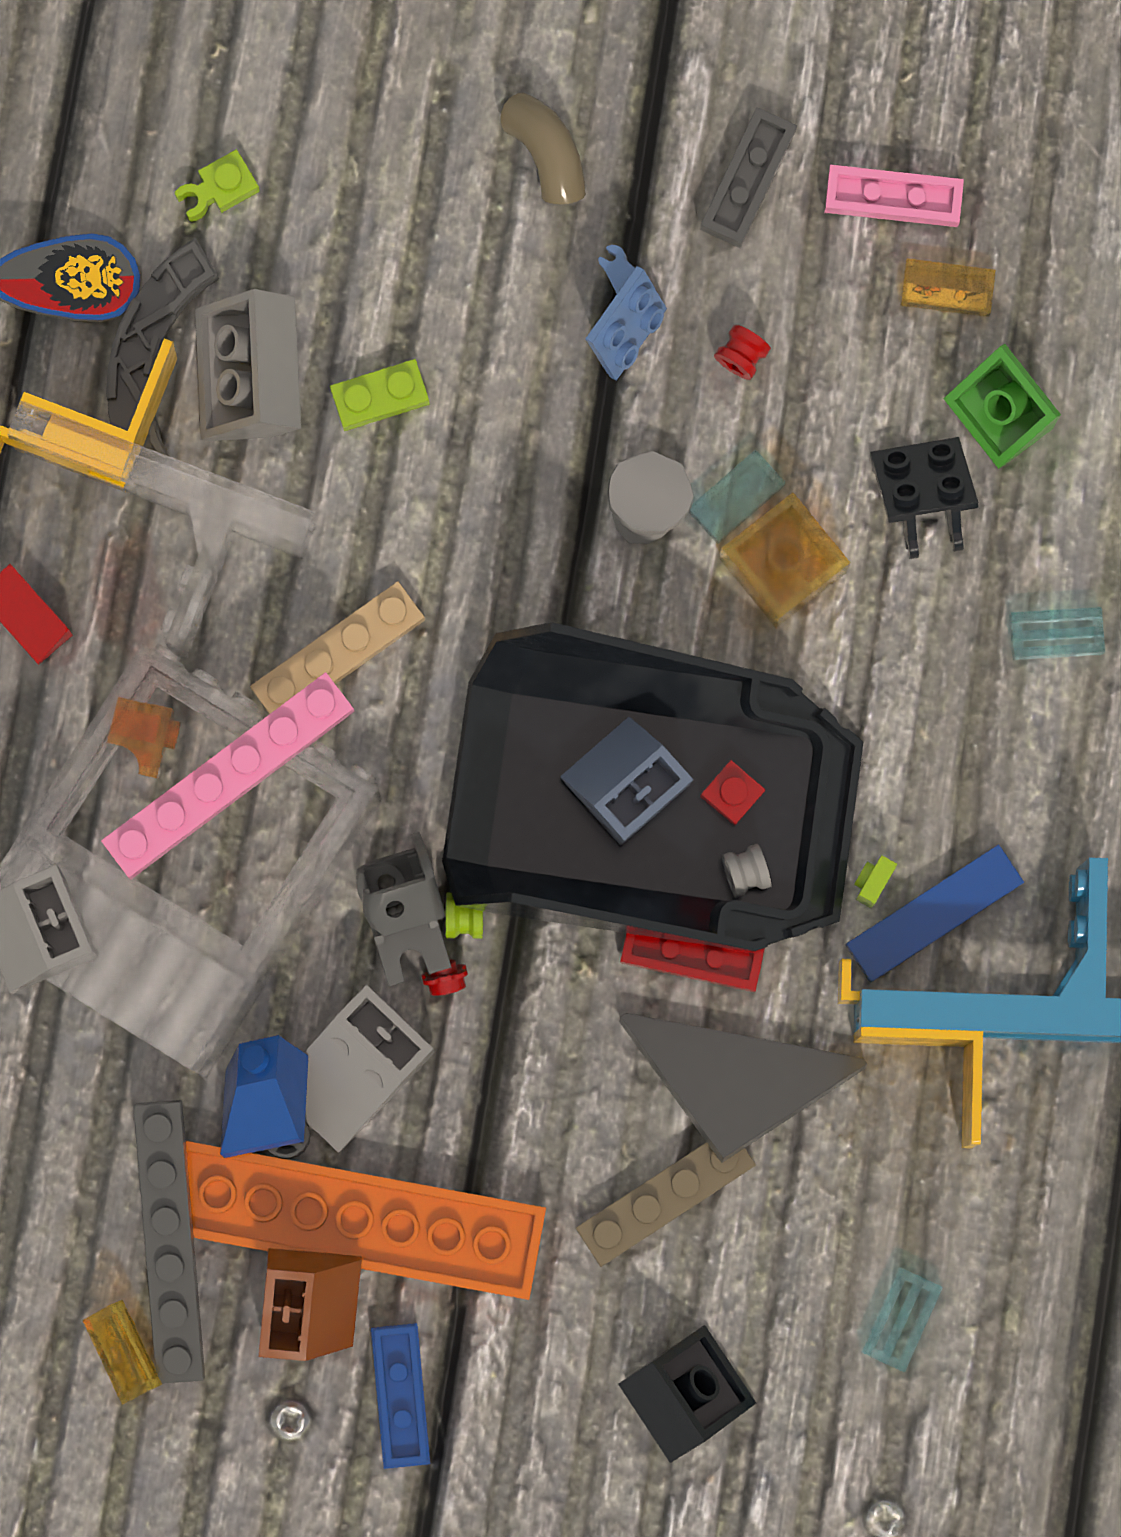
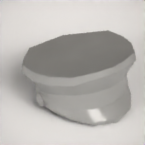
M654 451L633 456L619 462L608 483L609 508L612 512L616 530L629 543L649 544L662 538L668 531L678 526L686 518L695 499L683 465Z

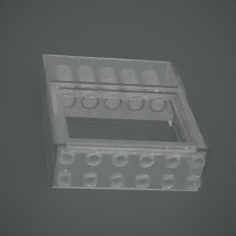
M142 643L1 862L0 890L13 882L57 865L65 875L98 957L45 980L206 1080L382 799L377 787L378 784L375 782L376 777L355 764H352L349 770L339 764V760L335 758L337 754L318 741L312 743L284 764L289 769L337 797L244 946L136 879L130 880L123 871L69 839L63 833L155 689L158 687L237 737H240L264 719L261 716L262 713L257 710L259 706L249 698L238 692H235L232 698L229 697L218 686L220 682L210 674L199 668H196L192 674L184 669L185 666L179 662L181 658L166 647L157 644L153 650Z

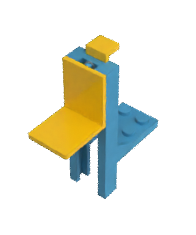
M1089 857L1077 868L1075 875H1070L1069 901L1076 902L1075 920L1069 921L1068 947L1076 948L1075 961L1052 996L870 989L851 991V959L842 958L839 961L838 1004H854L853 1043L964 1047L962 1148H973L981 1144L983 1038L1121 1043V998H1106L1108 858Z

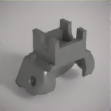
M420 832L410 834L414 848L373 860L359 867L356 872L357 892L362 901L363 913L372 929L389 986L405 982L400 958L407 950L413 949L421 953L429 974L451 968L438 920L445 917L446 914ZM381 875H392L394 877V884L386 889L378 886L377 881ZM403 904V908L399 913L392 915L386 911V908Z

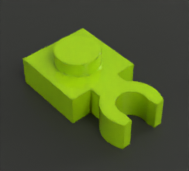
M236 149L198 170L203 183L199 185L184 184L175 191V196L178 202L183 201L187 197H194L198 200L196 207L186 212L189 221L193 222L201 219L206 214L208 206L216 203L220 212L223 213L260 192V189Z

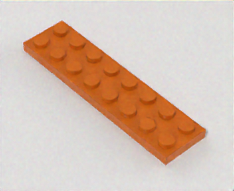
M186 1141L194 1238L267 1252L269 1248L362 1256L361 1269L520 1299H530L546 1207L254 1153L224 1158L220 1155L221 1147Z

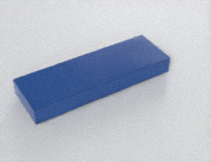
M418 1323L371 1328L383 1467L388 1469L431 1464Z

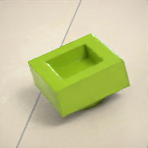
M883 855L880 856L875 865L867 861L854 883L855 886L861 889L855 900L872 908L895 870L897 863Z

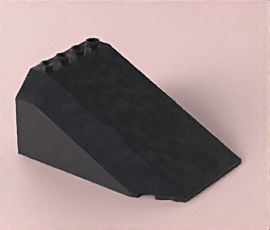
M554 622L498 632L494 635L468 682L442 864L455 905L501 915L746 951H757L781 940L794 938L810 930L840 922L864 742L850 729L841 727L836 717L826 708H819L802 693L803 688L790 678ZM630 717L658 740L694 780L689 787L620 846L564 783L560 776L625 719ZM731 760L766 789L735 826L700 797L703 791ZM758 843L768 867L771 887L763 890L754 887L748 889L744 896L735 898L725 873L722 854L728 852L740 854L746 852L748 846Z

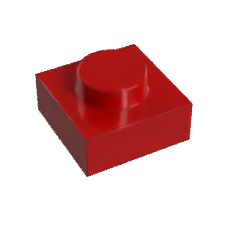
M731 760L703 791L700 797L735 826L766 789Z

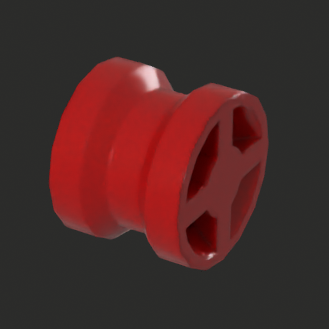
M733 325L729 331V341L725 346L717 349L714 357L733 374L743 379L751 380L756 373L755 365L758 360L766 358L771 347L764 339L751 330L740 325Z

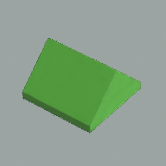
M1006 344L1001 345L943 398L998 469L1050 432L1061 416L1060 412Z

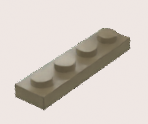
M706 1142L575 1229L599 1266L602 1267L755 1167L756 1164L745 1148L721 1163Z

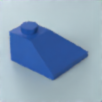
M279 1035L240 1043L226 1068L220 1155L224 1158L304 1142L309 1056Z

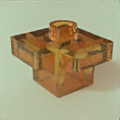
M118 697L107 743L130 750L137 758L139 764L138 774L140 776L159 780L166 748L175 749L181 722L173 720L175 712L172 708Z

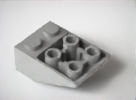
M367 984L338 1013L304 1052L309 1056L305 1121L340 1153L435 1053L434 1048Z

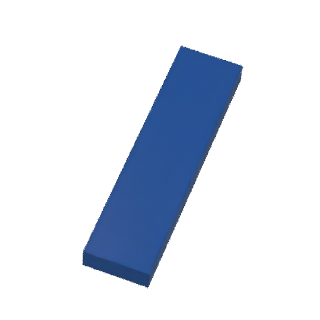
M998 844L846 943L845 946L868 981L872 983L1021 886L1024 881Z

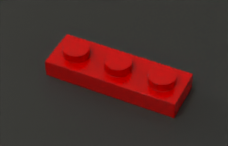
M626 933L620 963L755 993L765 948L757 951H746Z

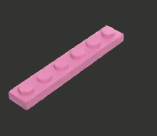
M325 672L102 839L101 842L130 880L355 712L354 708Z

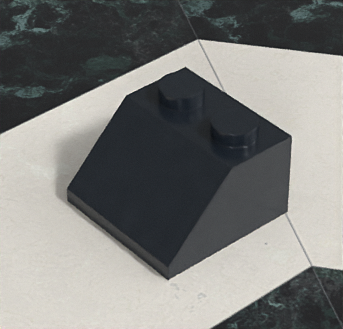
M705 1325L618 1384L670 1463L707 1441L756 1404V1401Z

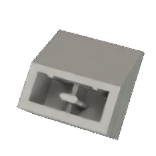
M57 865L13 882L0 890V970L11 994L98 957L65 875Z

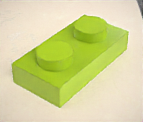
M416 359L330 385L344 432L430 405Z

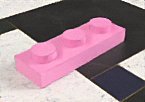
M830 165L824 213L958 227L964 179Z

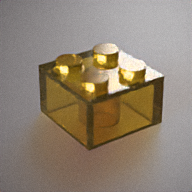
M794 492L723 546L719 557L775 628L845 575L851 563Z

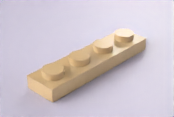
M397 581L253 683L250 688L270 714L325 672L335 684L424 622L425 617L399 581Z

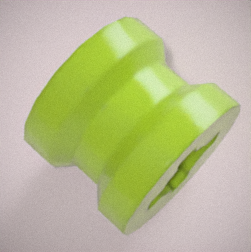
M447 892L446 938H456L459 934H469L473 939H483L484 911L456 906L452 893Z

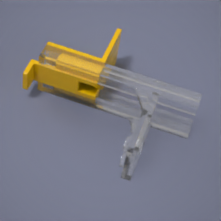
M164 338L128 431L23 392L10 428L0 425V453L4 443L13 446L18 452L192 518L198 558L194 567L188 564L185 566L177 588L182 599L178 609L169 608L161 628V633L164 634L163 639H165L169 653L187 659L234 535L243 536L303 559L316 523L312 522L315 516V512L143 447L177 361L173 341Z

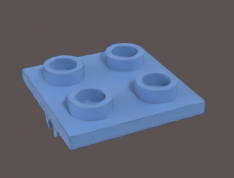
M609 245L606 249L609 254L616 257L615 260L608 261L603 257H599L598 261L606 272L617 295L590 331L586 341L609 377L617 381L622 372L633 365L638 356L639 348L648 335L654 333L660 327L667 308L645 270L638 266L636 268L627 261V256L620 246Z

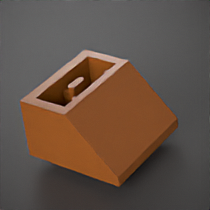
M269 1248L258 1357L307 1361L353 1347L362 1256Z

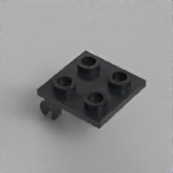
M959 437L870 452L888 522L903 521L905 546L908 549L909 559L919 558L916 515L946 510L950 541H953V551H962L964 545L960 511L978 508V499Z

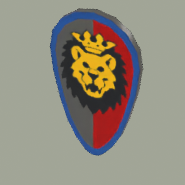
M91 233L60 237L15 250L0 258V301L20 310L72 321L103 322L116 319L125 313L132 299L139 293L140 273L135 258L123 244L109 236Z

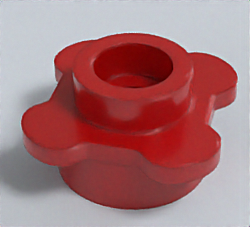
M449 959L451 968L429 974V972L423 973L421 975L423 985H428L430 995L432 996L460 991L466 987L464 979L468 975L466 964L456 965L455 960Z

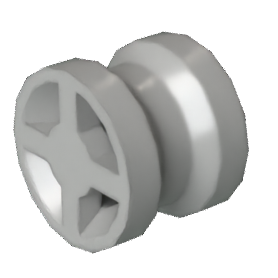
M758 843L748 846L746 852L740 854L733 852L722 854L725 873L735 898L744 896L748 889L754 887L761 890L771 887L768 867Z

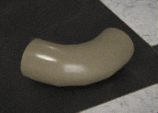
M517 93L510 97L501 111V125L507 134L522 142L531 153L538 169L542 199L551 204H570L583 199L586 193L580 155L564 123L553 109L531 95Z

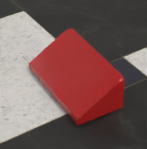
M11 564L7 565L0 572V622L39 665L73 635Z

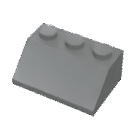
M251 289L195 308L201 440L219 441L272 438L301 429L295 297Z

